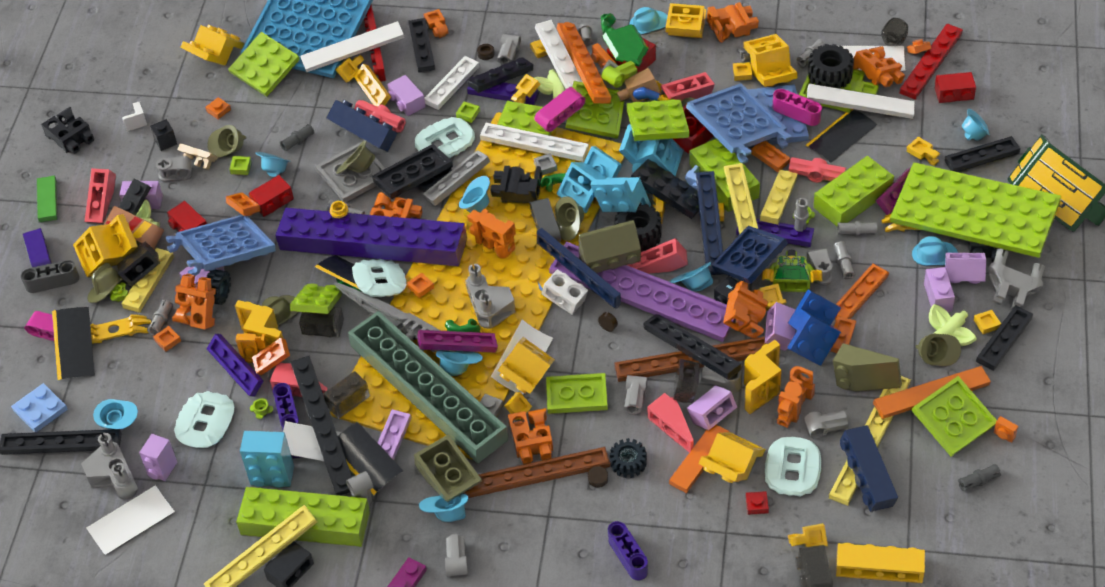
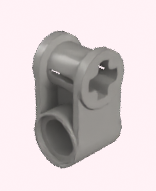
M187 156L161 158L156 162V168L159 170V180L163 182L186 180L192 175L191 159Z
M827 249L807 252V262L815 270L822 271V282L819 280L816 282L820 285L829 284L832 281L831 271L833 266Z

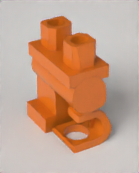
M740 2L720 9L712 6L708 7L706 20L721 43L731 33L734 37L750 35V30L758 28L759 24L757 17H752L753 11L751 6L743 7Z
M883 46L856 51L853 69H861L866 77L872 80L871 83L874 85L882 84L886 88L890 87L893 81L896 84H901L905 78V74L900 71L902 68L900 63H897L893 58H884L885 51Z
M380 192L370 215L421 218L422 206L413 205V199L409 198L406 200L396 197L392 202L389 197Z
M483 209L481 212L473 210L467 216L468 221L473 223L469 230L475 236L476 243L479 245L483 243L488 249L494 248L499 258H507L515 250L514 236L516 235L514 222L508 220L504 223L496 219L486 209Z
M193 274L182 275L181 284L177 285L175 289V303L179 304L180 308L176 310L172 321L204 330L214 326L215 318H212L216 289L211 288V278L201 277L198 279L197 285L194 284L195 276Z
M744 281L737 283L734 290L728 294L723 323L751 339L760 336L764 329L758 325V322L764 318L766 313L765 307L768 304V301L763 299V292L760 290L749 291L748 283ZM736 318V323H733L731 320Z
M795 366L791 369L790 382L785 386L784 392L781 391L779 395V417L777 423L786 428L789 427L791 422L797 423L803 402L806 398L811 400L815 394L813 372L800 366ZM801 373L808 375L810 378L804 377Z
M546 408L528 412L529 423L535 426L533 430L529 429L525 411L508 414L509 428L517 458H520L523 464L531 463L533 461L532 455L540 454L541 460L551 459L553 443L549 425L545 426V421L547 420ZM517 418L523 419L522 421L513 422Z

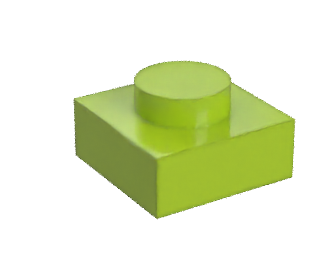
M862 81L857 92L877 95L879 85Z
M464 101L456 112V118L472 123L480 112V106Z
M233 156L229 169L230 174L248 175L252 162L251 157Z

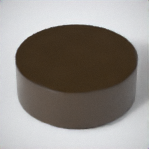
M490 44L480 45L477 48L478 57L482 60L493 58L495 55L494 47Z
M604 312L598 318L600 326L608 332H612L618 326L617 319L609 312Z
M600 466L591 468L588 472L589 484L597 488L605 486L608 482L607 470Z

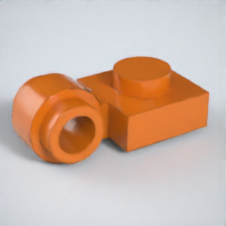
M439 9L423 14L429 29H432L435 38L445 37L449 33L445 24V18Z

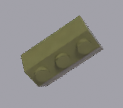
M634 220L579 234V259L596 273L639 262L641 259V248Z

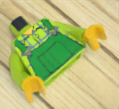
M787 250L786 256H779L777 262L773 263L768 269H764L762 280H770L773 284L778 283L781 292H806L808 289L810 290V279L811 283L817 280L822 282V271L815 270L811 264L807 263L804 256H797L795 250Z

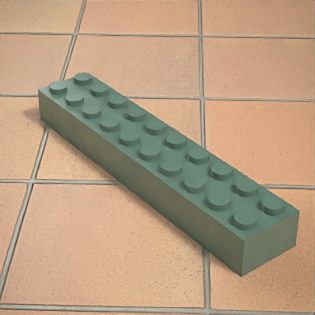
M379 311L348 332L351 347L446 435L449 434L452 440L477 464L508 441L507 426Z

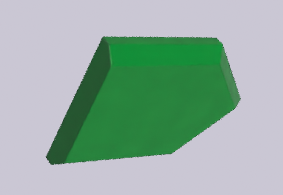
M632 24L605 32L602 36L616 61H632L635 63V66L639 67L644 55L648 52L647 45L636 27Z

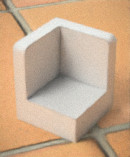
M140 102L133 103L134 114L122 118L127 131L147 125Z

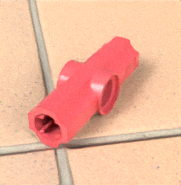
M358 100L355 104L354 109L359 107L365 110V115L368 117L371 114L380 119L379 123L383 124V122L390 124L393 126L392 130L397 133L403 131L406 124L405 119L391 113L386 106L381 104L377 107L364 100Z
M792 157L789 165L790 172L807 176L809 180L817 183L823 180L832 181L846 171L845 167L827 164L821 158H814L812 161Z

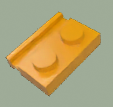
M251 333L236 335L239 353L247 363H253L252 357L268 347L265 334H262V336Z

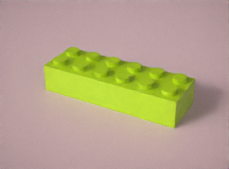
M246 487L236 521L240 535L264 537L305 505L318 522L298 537L297 541L362 547L370 514L367 498Z

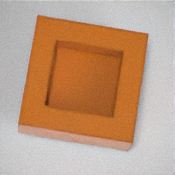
M923 39L915 40L912 42V45L907 46L908 53L913 54L931 49L930 42L923 41Z
M219 97L205 107L206 111L218 120L231 110L230 105Z
M420 273L407 282V287L418 298H421L434 289V283L423 273Z
M170 326L153 336L154 341L165 352L181 342L180 336Z
M1000 416L996 421L994 433L1001 439L1012 443L1016 438L1018 425Z

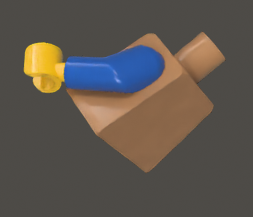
M649 68L624 81L626 88L617 92L621 102L629 98L633 102H642L647 99L653 101L670 100L666 94L660 96L662 84L655 80Z

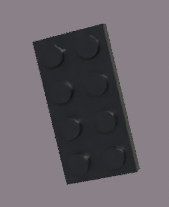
M431 144L374 174L372 179L379 188L393 199L453 167V162L434 144Z
M647 159L631 175L630 178L640 177L646 191L690 219L699 212L697 190L687 182L674 176L671 172L661 168L655 162Z

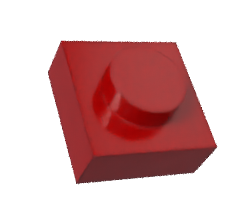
M766 491L746 493L748 515L769 513Z

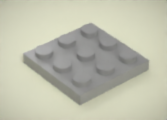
M362 142L316 165V171L344 203L376 187L377 185L373 182L372 176L385 169L375 157L366 171L357 173L346 169L337 174L338 168L355 152Z

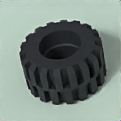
M836 44L818 46V49H814L809 56L808 78L810 82L815 85L838 89L846 87L851 82L853 76L854 58L852 53H849L848 49H843V46H836Z
M640 203L636 212H617L614 225L634 220L636 227H642L636 229L641 252L655 247L656 243L659 244L662 235L661 217L654 207Z

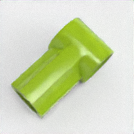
M632 61L615 68L607 66L603 70L601 77L610 85L619 88L626 79L637 74V68Z

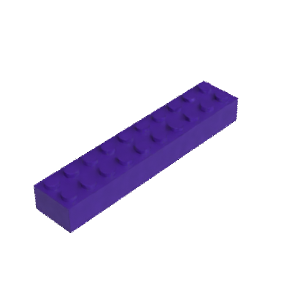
M285 208L275 235L280 250L459 266L467 241L464 223L348 213L342 218H334L331 216L330 211Z

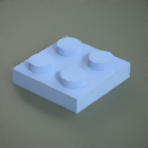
M44 383L11 406L13 411L34 432H38L68 410L67 406Z

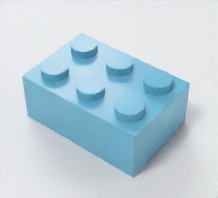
M244 431L240 454L250 485L257 487L274 486L277 488L291 487L294 463L285 432Z

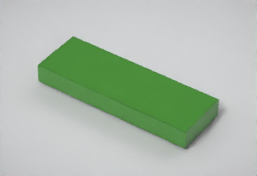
M55 175L37 178V212L39 223L57 220Z

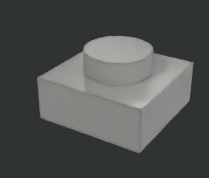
M551 153L534 158L535 167H541L542 175L557 171V165Z
M485 394L480 401L494 416H497L503 406V400Z

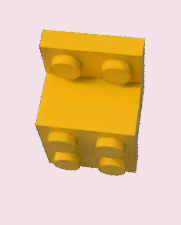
M670 3L665 32L670 36L702 38L706 9H704V6Z
M208 24L207 27L200 25L195 40L190 41V43L183 41L180 48L207 61L226 66L233 47L242 49L245 43L240 41V37L229 34L222 28H216Z
M777 34L743 42L744 49L750 54L752 74L764 87H772L781 82L788 83L798 78L797 71L790 63L789 46Z
M124 214L117 215L109 224L90 226L73 244L86 277H91L104 263H109L111 266L117 265L138 247Z
M237 301L235 308L244 334L251 333L257 336L265 334L268 346L279 338H283L282 331L278 329L272 308L256 305L248 301Z
M522 337L497 371L500 372V376L508 382L511 380L517 384L516 388L530 394L555 359L525 337Z
M776 340L763 345L758 352L749 355L745 360V410L749 414L780 394V344Z
M731 432L717 433L708 456H701L698 464L704 466L703 470L708 473L715 474L716 472L722 475V479L729 483L739 482L748 479L756 458L763 457L766 449Z

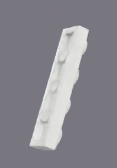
M464 56L424 98L425 104L439 110L479 68V62Z

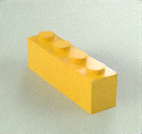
M838 543L836 577L923 583L925 550L913 547L907 549L895 546L881 547L872 544L854 545L852 543Z

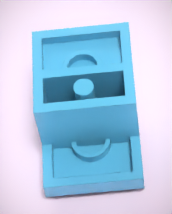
M630 124L627 126L619 152L632 165L638 162L644 163L649 159L666 171L671 172L674 176H676L684 151L673 139L634 141Z
M591 146L584 162H571L556 194L561 198L567 196L573 198L583 208L584 213H587L595 197L590 186L592 180L616 178L622 164L598 147Z
M640 177L593 179L590 184L602 212H636L640 203L651 206Z

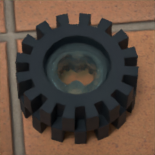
M215 269L209 271L207 278H211V288L216 289L214 304L223 305L230 292L229 287L231 283L229 282L231 277L228 271Z
M626 438V442L621 439L619 444L616 442L614 447H611L610 466L614 473L617 471L618 476L623 474V478H627V475H630V478H634V474L639 476L640 471L643 472L645 470L647 453L645 447H642L641 442L637 444V440L633 439L630 442V438ZM628 455H629V456L631 455V457H633V458H630L629 461L623 459L624 457H627Z

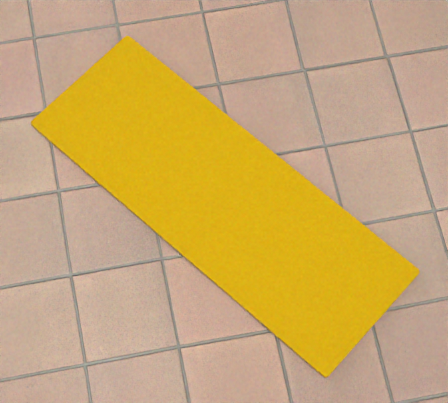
M496 113L491 124L497 125L502 113ZM556 127L550 135L587 143L589 149L584 161L591 146L598 147L621 164L625 158L619 152L622 143ZM481 140L475 152L479 150L488 156L490 162L451 193L436 220L465 224L467 241L459 266L413 262L405 276L406 284L420 273H423L434 283V289L418 298L406 285L404 291L394 296L390 305L404 313L415 315L441 331H447L445 327L447 320H453L454 323L463 326L468 324L469 319H474L477 321V325L480 326L465 284V280L470 276L468 268L471 264L473 269H475L474 264L480 265L481 274L485 276L488 286L509 287L514 298L515 313L493 328L486 329L480 326V333H495L498 345L496 353L476 352L482 355L483 359L481 362L469 364L466 371L461 375L451 376L479 402L485 394L503 400L504 403L510 389L497 382L491 375L522 319L538 331L540 330L553 302L541 294L542 291L539 289L538 282L543 288L544 283L552 275L549 273V268L555 258L537 244V229L531 213L530 203L509 201L502 203L501 197H492L491 185L501 184L494 183V171H503L504 166H510V168L520 167L524 170L525 174L530 173L531 178L534 179L536 170L534 158L547 154ZM552 155L557 165V171L542 175V178L553 174L567 173L571 162L582 161ZM487 176L490 179V185L487 190L489 204L485 209L493 214L496 219L504 223L508 220L515 223V250L507 258H499L494 248L488 249L483 243L481 245L476 243L475 236L469 230L473 224L467 218L470 212L459 207V202L468 185L478 177ZM561 183L553 185L551 192L546 190V186H540L539 200L549 199L554 216L556 204L561 199L556 194ZM594 197L587 213H584V219L580 224L577 236L571 241L561 239L560 243L563 246L566 242L579 246V234L589 231L600 209L596 197ZM418 339L412 341L417 346L419 345L417 344ZM431 350L423 351L440 366V358L436 356V352ZM362 356L330 411L332 417L351 423L358 422L361 426L382 432L393 409L408 413L412 417L403 437L404 439L429 446L446 436L442 430ZM458 446V448L466 458L472 459Z

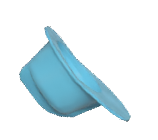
M642 7L635 12L630 24L636 27L639 34H646L665 28L668 15L662 11Z
M968 109V116L962 124L966 139L970 140L973 138L979 141L986 135L990 136L985 121L974 110Z
M264 152L255 153L261 157L262 170L272 177L284 173L287 163L291 162Z
M481 176L473 180L460 200L459 207L467 209L470 213L473 210L481 212L489 204L487 190L490 185V179L487 176Z
M928 236L923 238L913 248L912 257L914 261L921 265L945 266L946 253H958V251L952 244L941 241L937 237Z
M711 262L698 269L681 274L669 282L681 281L689 290L701 291L713 284V278L708 268Z
M439 350L436 352V356L440 358V367L450 376L461 375L466 371L469 364L481 362L483 359L479 353L470 351Z
M108 399L97 405L93 417L97 425L106 429H124L135 421L138 409L132 402Z
M462 493L447 503L441 496H434L422 500L419 508L424 512L434 513L443 522H453L465 518L464 505L469 498L466 494Z

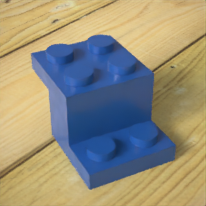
M808 289L788 322L797 332L787 348L821 366L841 333L831 325L841 307Z

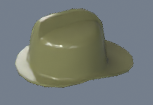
M226 125L217 129L208 139L209 153L220 158L237 152L242 148L246 136L242 135L241 131L233 125Z
M366 140L338 168L337 174L346 169L357 173L363 172L370 167L375 159V155L365 146Z
M569 196L562 197L555 207L556 222L561 239L571 241L580 230V224L584 219V210L573 198Z
M104 263L92 274L91 279L94 287L88 294V301L90 303L101 301L123 279L109 263Z
M272 296L265 299L262 303V306H268L274 310L278 326L299 313L297 311H290V303L294 300V296Z
M929 334L920 340L919 345H915L920 357L929 365L950 366L959 359L961 354L959 340L948 334Z

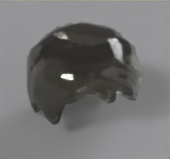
M900 18L888 20L881 31L884 43L888 46H899L904 43L908 35V24Z

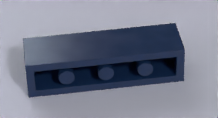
M335 100L326 119L379 149L389 151L398 134L392 130L393 126L386 122H383V124L379 123L380 119L371 114L368 117L365 115V110L356 107V109L352 108L353 104L346 100L342 102Z
M868 425L845 430L840 439V446L847 455L848 466L855 474V482L862 491L864 504L868 506L870 512L893 507L898 499V495Z

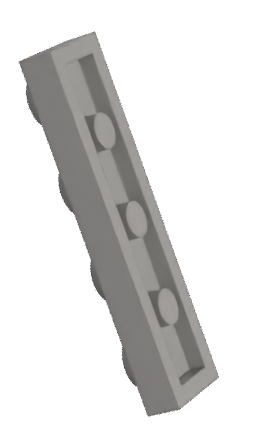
M477 150L424 192V198L436 206L479 170L483 169L490 162L488 156Z

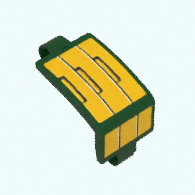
M1041 134L1034 145L1029 147L1019 159V164L1008 177L1009 183L1061 195V201L1054 219L1072 232L1076 231L1085 218L1100 226L1105 220V205L1099 202L1105 194V183L1050 143L1046 136Z

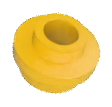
M335 201L330 207V214L334 218H342L349 211L348 206L343 201Z

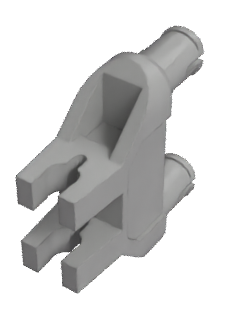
M998 249L994 262L988 268L990 279L996 289L993 302L1000 305L1002 300L1005 299L1006 294L1014 297L1011 309L1015 305L1022 307L1026 297L1035 294L1043 288L1042 276L1045 266L1042 264L1039 268L1040 263H1034L1031 275L1029 276L1006 267L1005 264L1009 252L1005 250L1004 254H1002L1004 249Z

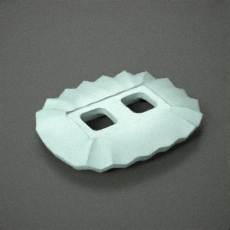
M451 117L443 119L417 134L415 148L420 151L431 145L432 142L440 140L443 145L437 148L448 158H451L465 151L467 147L472 146L475 140V132L461 118ZM455 132L459 137L449 140L446 135Z
M362 260L360 263L356 262L354 267H352L357 287L370 297L399 295L407 285L405 273H403L399 264H395L392 260ZM377 269L383 270V272L373 273L371 270ZM386 279L388 283L378 284L375 280Z
M210 391L196 393L188 399L187 403L183 405L182 411L179 412L174 428L176 438L182 444L194 448H209L217 444L223 438L234 414L233 400L229 399L227 395ZM205 406L215 408L212 415L201 414ZM197 422L208 424L204 431L194 430Z
M782 437L776 440L770 446L766 456L765 482L770 489L775 490L778 494L799 497L811 494L817 488L821 473V453L818 447L812 441L800 437ZM789 454L800 455L801 461L800 463H790L787 461V456ZM787 471L798 472L799 479L796 481L785 479V473Z

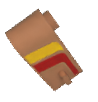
M114 206L104 225L109 224L117 215L124 214L135 240L140 245L146 241L155 249L164 230L155 224Z

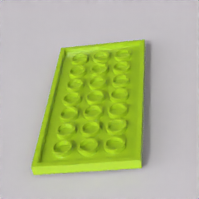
M913 162L890 216V222L1040 258L1058 210L1061 195Z

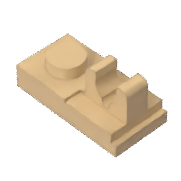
M179 144L178 150L183 152V156H187L192 160L196 157L194 165L200 167L201 163L204 162L203 168L209 170L211 163L218 159L212 153Z

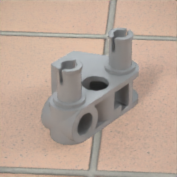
M471 264L468 268L470 276L465 280L468 295L480 326L486 329L493 328L515 313L514 298L509 287L488 286L485 276L481 274L480 265L474 264L475 269H473Z
M103 433L105 439H103L102 434L98 437V442L101 446L83 461L81 465L91 488L114 487L119 498L129 499L136 494L138 490L119 445L112 442L110 434Z

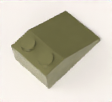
M843 343L833 359L836 384L842 389L856 392L900 388L902 386L898 358Z
M449 434L414 454L416 468L447 503L482 482L480 476Z

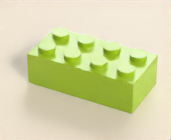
M716 138L689 150V165L692 169L695 165L699 166V172L714 171L717 200L720 203H724V208L727 212L732 211L733 206L724 166L739 164L740 161L735 153H730ZM743 164L751 200L754 201L759 198L760 183Z
M866 156L815 192L813 208L836 226H838V222L848 223L876 203L875 200L894 182V175L869 156Z

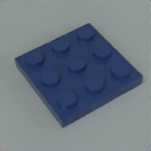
M747 226L711 266L715 271L752 284L776 256L782 252L788 242L783 237Z

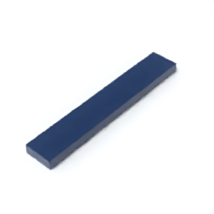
M714 171L696 172L705 264L711 262L708 266L711 275H721L723 273L715 271L711 266L723 253Z
M543 228L537 230V244L613 308L616 309L621 305L620 292Z

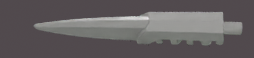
M340 283L334 284L341 292L370 313L374 314L379 311L412 341L418 339V330L441 331L415 315L404 313L375 297H370L361 291Z

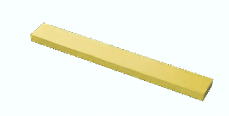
M901 376L902 386L900 388L883 389L880 397L908 389L911 379ZM874 407L865 426L868 425L878 448L894 416L882 419ZM847 461L829 494V499L848 506L858 486L855 482V474L848 466Z

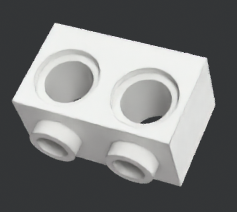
M557 269L544 283L541 294L573 315L585 301L588 290L582 284L571 279L566 273H562Z

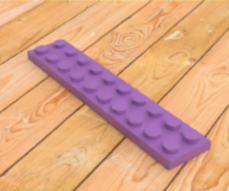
M566 242L564 247L579 258V246ZM556 259L549 268V273L553 274L558 269L562 273H566L577 283L591 289ZM627 265L597 273L621 293V302L653 315L659 314L673 323L724 342L731 330V327L723 323L727 307L724 303Z

